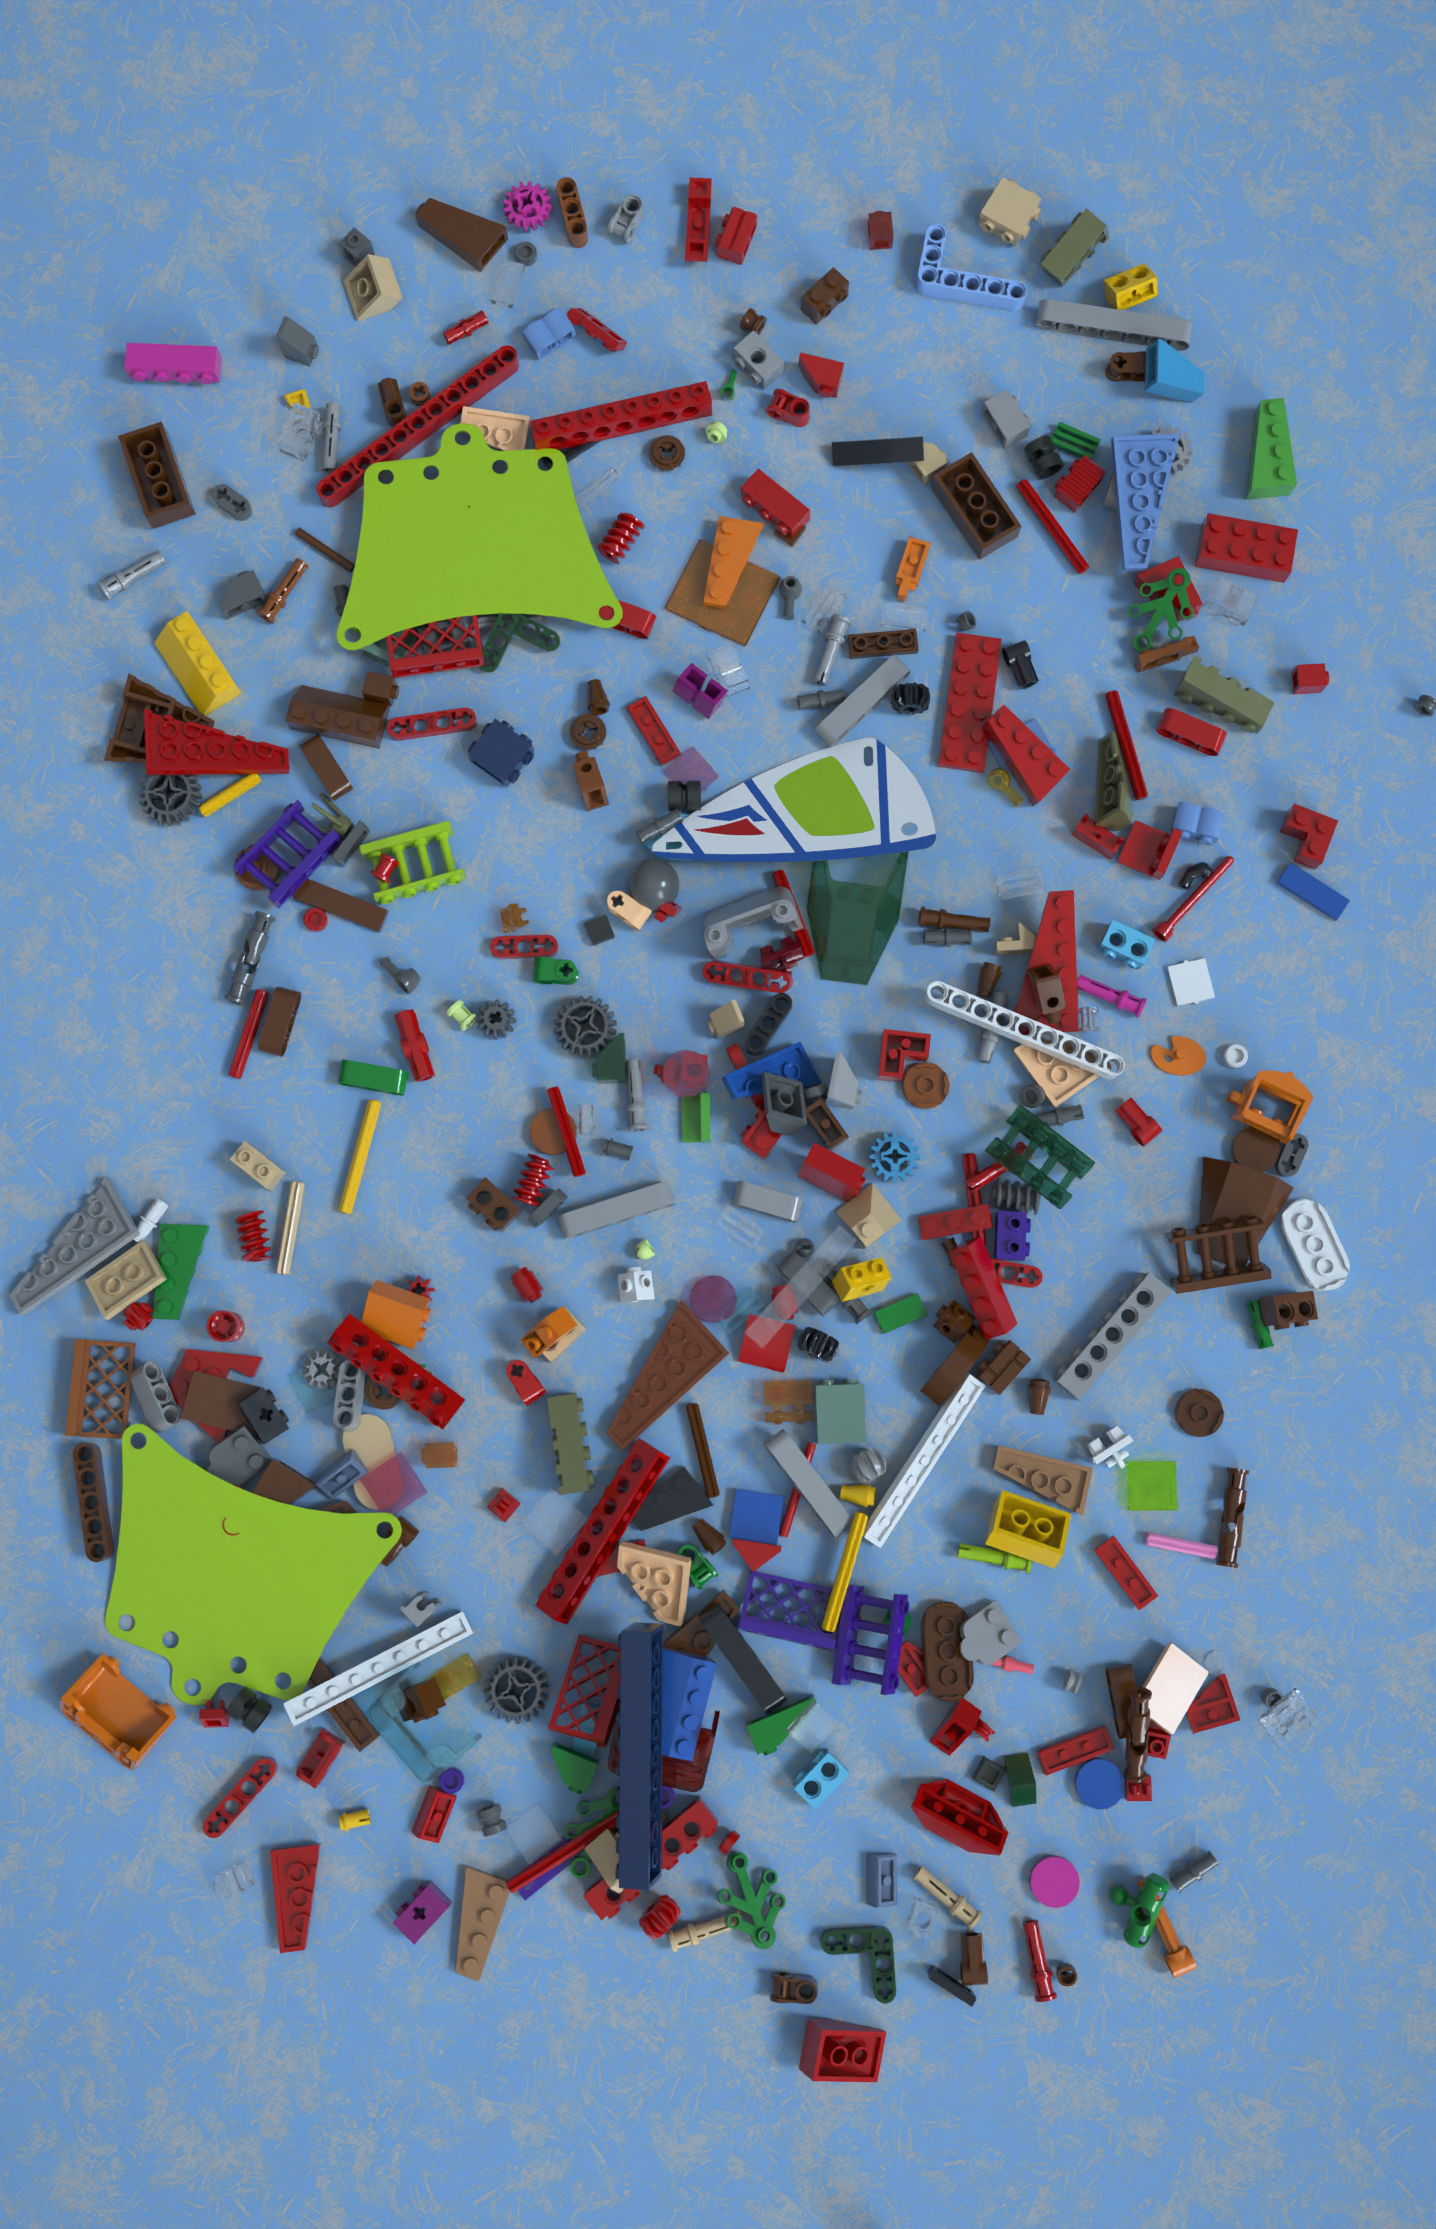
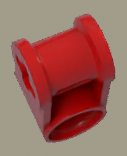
M775 389L773 400L765 409L766 413L774 419L782 420L796 427L807 425L810 419L808 401L783 389ZM800 410V411H803L804 413L799 415V414H796L795 412Z
M514 1360L508 1364L506 1369L507 1376L526 1406H529L547 1393L536 1375L532 1373L524 1361ZM513 1365L523 1366L524 1369L521 1371L523 1375L521 1377L512 1375L511 1372L514 1371Z

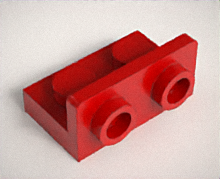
M762 1105L754 1116L757 1118L752 1126L748 1124L740 1136L743 1137L742 1145L765 1160L783 1134L771 1131L765 1107Z

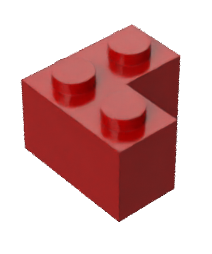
M1294 803L1287 811L1280 829L1281 833L1301 840L1293 861L1314 870L1323 863L1338 820Z
M884 1029L881 1037L877 1080L901 1082L905 1060L926 1062L929 1058L931 1034Z

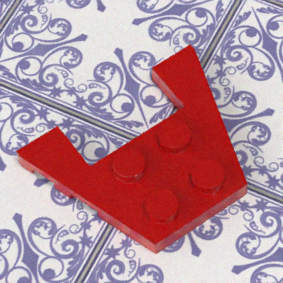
M187 1349L169 1388L175 1402L182 1408L193 1371L226 1379L232 1368L254 1378L263 1358ZM196 1422L216 1442L226 1437L229 1431L228 1429Z

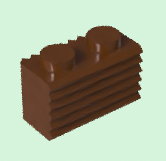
M822 1098L806 1108L808 1125H811V1128L814 1129L813 1132L816 1133V1136H819V1140H822L821 1144H825L824 1148L832 1151L848 1140L849 1136Z

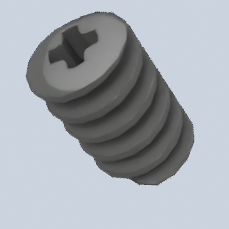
M997 1177L991 1188L989 1206L993 1200L996 1201L997 1208H1000L1002 1202H1005L1006 1210H1009L1010 1206L1014 1204L1015 1211L1018 1212L1020 1207L1024 1206V1211L1027 1213L1033 1207L1034 1215H1037L1041 1191L1039 1192L1037 1184H1034L1030 1190L1029 1184L1026 1182L1020 1188L1019 1181H1015L1011 1187L1009 1179H1006L1002 1185L1001 1179Z

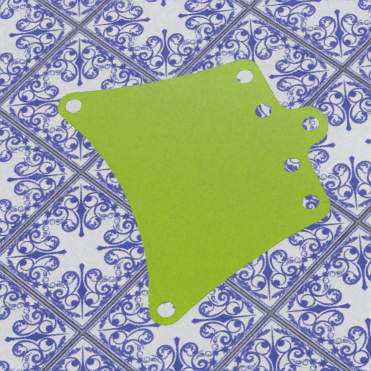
M459 423L445 430L442 434L440 449L435 455L424 458L378 462L369 466L365 471L363 517L357 558L349 594L336 635L338 643L343 648L358 650L402 630L431 622L473 615L499 613L534 614L567 618L601 628L614 627L621 621L623 615L621 605L609 585L590 543L575 500L567 461L561 451L552 448L495 451L486 444L484 435L477 426ZM460 431H466L470 434V442L466 445H459L455 441V435ZM541 457H549L553 461V466L550 470L542 471L538 468L537 462ZM503 460L507 463L508 469L504 474H497L493 471L492 465L495 461ZM431 465L438 468L439 475L436 479L428 480L424 477L423 471L427 466ZM382 470H389L393 473L394 479L391 483L382 484L378 480V475ZM603 606L612 607L614 609L613 618L610 620L601 619L599 617L600 608ZM352 627L357 628L361 633L360 639L354 643L347 641L345 638V632Z
M137 1423L129 1426L122 1436L123 1493L121 1525L115 1574L105 1615L106 1629L116 1638L168 1659L173 1669L171 1687L179 1700L186 1704L204 1705L207 1700L212 1699L218 1687L227 1682L246 1686L282 1700L289 1701L301 1695L325 1645L346 1610L369 1576L401 1537L402 1528L399 1520L390 1513L341 1514L293 1506L256 1495L210 1474L181 1456L146 1425ZM140 1432L145 1435L146 1445L143 1448L135 1449L131 1445L130 1439L134 1433ZM225 1517H226V1519H225V1521H224V1528H225V1530H226L228 1533H230V1534H237V1533H240V1534L231 1536V1535H228V1534L224 1531V1529H223V1520H224ZM384 1521L390 1523L393 1527L392 1535L386 1539L379 1537L376 1531L378 1524ZM125 1614L131 1615L135 1620V1626L130 1631H124L119 1626V1619ZM172 1631L178 1635L179 1642L176 1647L168 1648L163 1644V1636L166 1632ZM239 1656L245 1659L247 1666L244 1672L235 1673L232 1671L230 1663L234 1657ZM282 1672L289 1674L291 1677L290 1687L284 1690L278 1688L275 1684L276 1676ZM189 1679H196L201 1685L200 1692L195 1696H191L185 1691V1683Z

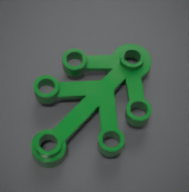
M1175 568L1170 571L1167 579L1151 584L1144 583L1140 586V594L1144 597H1150L1155 591L1166 588L1168 590L1162 598L1140 605L1132 604L1129 606L1128 614L1132 618H1138L1142 613L1156 609L1144 633L1138 634L1133 640V646L1137 651L1142 652L1152 647V636L1164 615H1166L1169 627L1168 636L1172 640H1178L1182 637L1183 631L1178 626L1172 600L1177 593L1182 607L1180 609L1181 617L1184 619L1193 617L1195 610L1190 605L1186 591L1191 580L1187 570ZM1181 575L1183 582L1178 585L1175 583V577ZM1146 585L1151 587V592L1147 595L1143 593V587ZM1134 606L1139 608L1137 615L1131 613V609ZM1189 607L1191 615L1186 617L1183 614V610ZM1174 628L1180 631L1178 637L1171 635V631ZM1142 638L1148 641L1145 647H1141L1139 644Z
M618 1787L610 1789L606 1798L592 1802L580 1801L577 1805V1812L581 1817H587L593 1811L606 1808L607 1810L601 1818L580 1824L568 1823L564 1828L565 1836L568 1839H573L620 1810V1803L616 1804L613 1801ZM583 1804L589 1807L586 1813L580 1812V1806ZM569 1827L576 1828L574 1835H568L567 1829ZM585 1848L581 1855L573 1858L570 1863V1871L576 1878H583L590 1871V1856ZM577 1862L584 1863L585 1866L582 1870L575 1868Z
M732 1852L727 1857L726 1865L730 1871L736 1872L745 1900L733 1895L731 1890L725 1888L720 1889L716 1897L719 1903L729 1904L750 1914L754 1925L742 1921L741 1917L736 1913H729L725 1918V1924L730 1929H738L751 1935L752 1942L757 1948L767 1949L775 1942L776 1933L773 1925L777 1914L786 1905V1899L783 1895L773 1894L769 1900L770 1908L763 1920L761 1909L770 1886L777 1882V1873L770 1869L764 1870L761 1874V1883L755 1895L746 1871L748 1866L746 1855L741 1852ZM737 1858H741L742 1865L740 1867H737L735 1865V1861ZM770 1872L773 1878L770 1882H767L766 1875ZM723 1892L728 1893L726 1901H723L721 1898ZM776 1897H779L781 1899V1904L779 1906H776L774 1904V1900ZM735 1916L737 1923L731 1926L730 1919ZM763 1931H766L768 1935L765 1941L761 1939Z

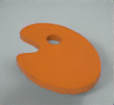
M1171 1037V1050H1167L1160 1045H1154L1151 1048L1150 1056L1154 1064L1162 1071L1172 1075L1185 1076L1194 1074L1201 1070L1206 1063V1053L1203 1048L1187 1037ZM1169 1056L1171 1057L1172 1061L1166 1062L1164 1060V1057Z

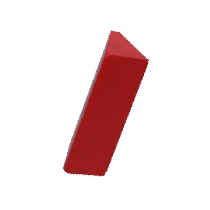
M429 1785L412 1828V1833L419 1839L439 1843L457 1795L446 1793L438 1787Z

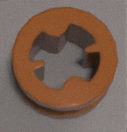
M415 382L410 386L409 395L415 405L422 406L430 400L429 388L425 383ZM423 390L424 396L419 395L416 397V392L420 393Z

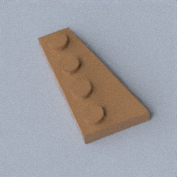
M997 1445L993 1470L1083 1516L1093 1468Z
M468 1865L466 1866L456 1973L479 1981L510 1891L506 1885L507 1879Z

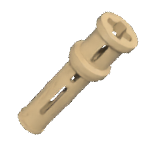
M923 1865L914 1874L913 1879L917 1880L932 1895L949 1908L950 1915H956L966 1924V1928L969 1931L975 1927L983 1915L981 1910L977 1911L966 1902L964 1896H957L926 1870Z
M737 1910L736 1912H733V1913L738 1914V1915L741 1917V1914H740V1911H739V1910ZM727 1915L697 1925L689 1923L687 1927L676 1931L668 1930L673 1952L676 1953L678 1949L689 1945L697 1946L700 1940L732 1930L725 1924ZM735 1916L730 1919L731 1926H734L737 1923Z

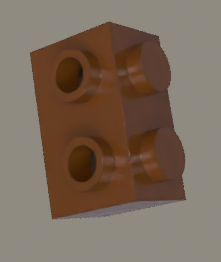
M834 267L831 268L801 296V311L817 325L839 303H842L848 297L849 281Z

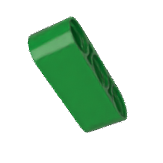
M342 1060L337 1083L354 1088L404 1096L409 1072L351 1060Z

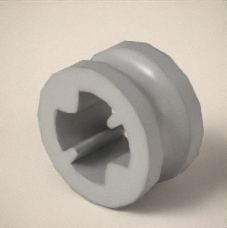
M1069 1669L1064 1680L1063 1690L1067 1691L1070 1689L1073 1694H1076L1082 1681V1673L1078 1672L1075 1674L1074 1670Z

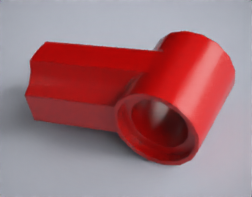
M1132 1097L1115 1110L1131 1129L1130 1132L1133 1138L1143 1147L1162 1132V1128L1151 1116H1147Z

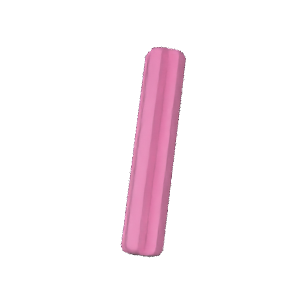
M1150 1532L1146 1535L1145 1543L1148 1546L1216 1559L1218 1554V1547L1214 1545Z

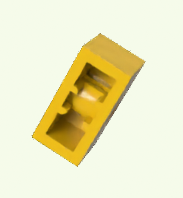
M879 1257L840 1268L832 1283L841 1302L883 1291L892 1276L883 1258Z

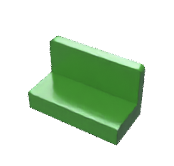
M701 1093V1096L682 1097L683 1143H710V1093Z

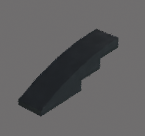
M923 436L832 442L833 466L924 461Z

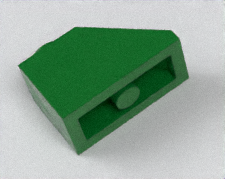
M554 1742L551 1753L564 1784L569 1785L568 1789L572 1792L582 1794L583 1791L587 1793L599 1760Z

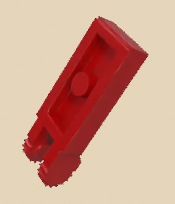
M582 308L569 309L567 317L572 321L571 323L582 325L586 328L585 332L593 338L598 337L603 341L602 345L612 352L624 350L627 341Z

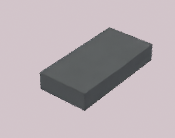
M359 820L333 854V860L341 867L345 866L359 845L370 833L365 823Z

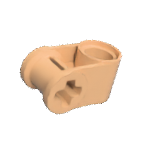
M613 891L608 895L607 907L609 911L633 929L640 931L652 911L622 891ZM619 898L622 899V906L617 905L613 907V899L616 901Z

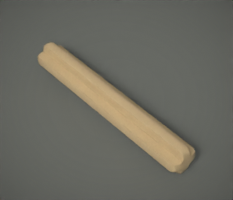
M292 1181L290 1184L275 1270L276 1273L282 1275H289L305 1186L302 1182Z

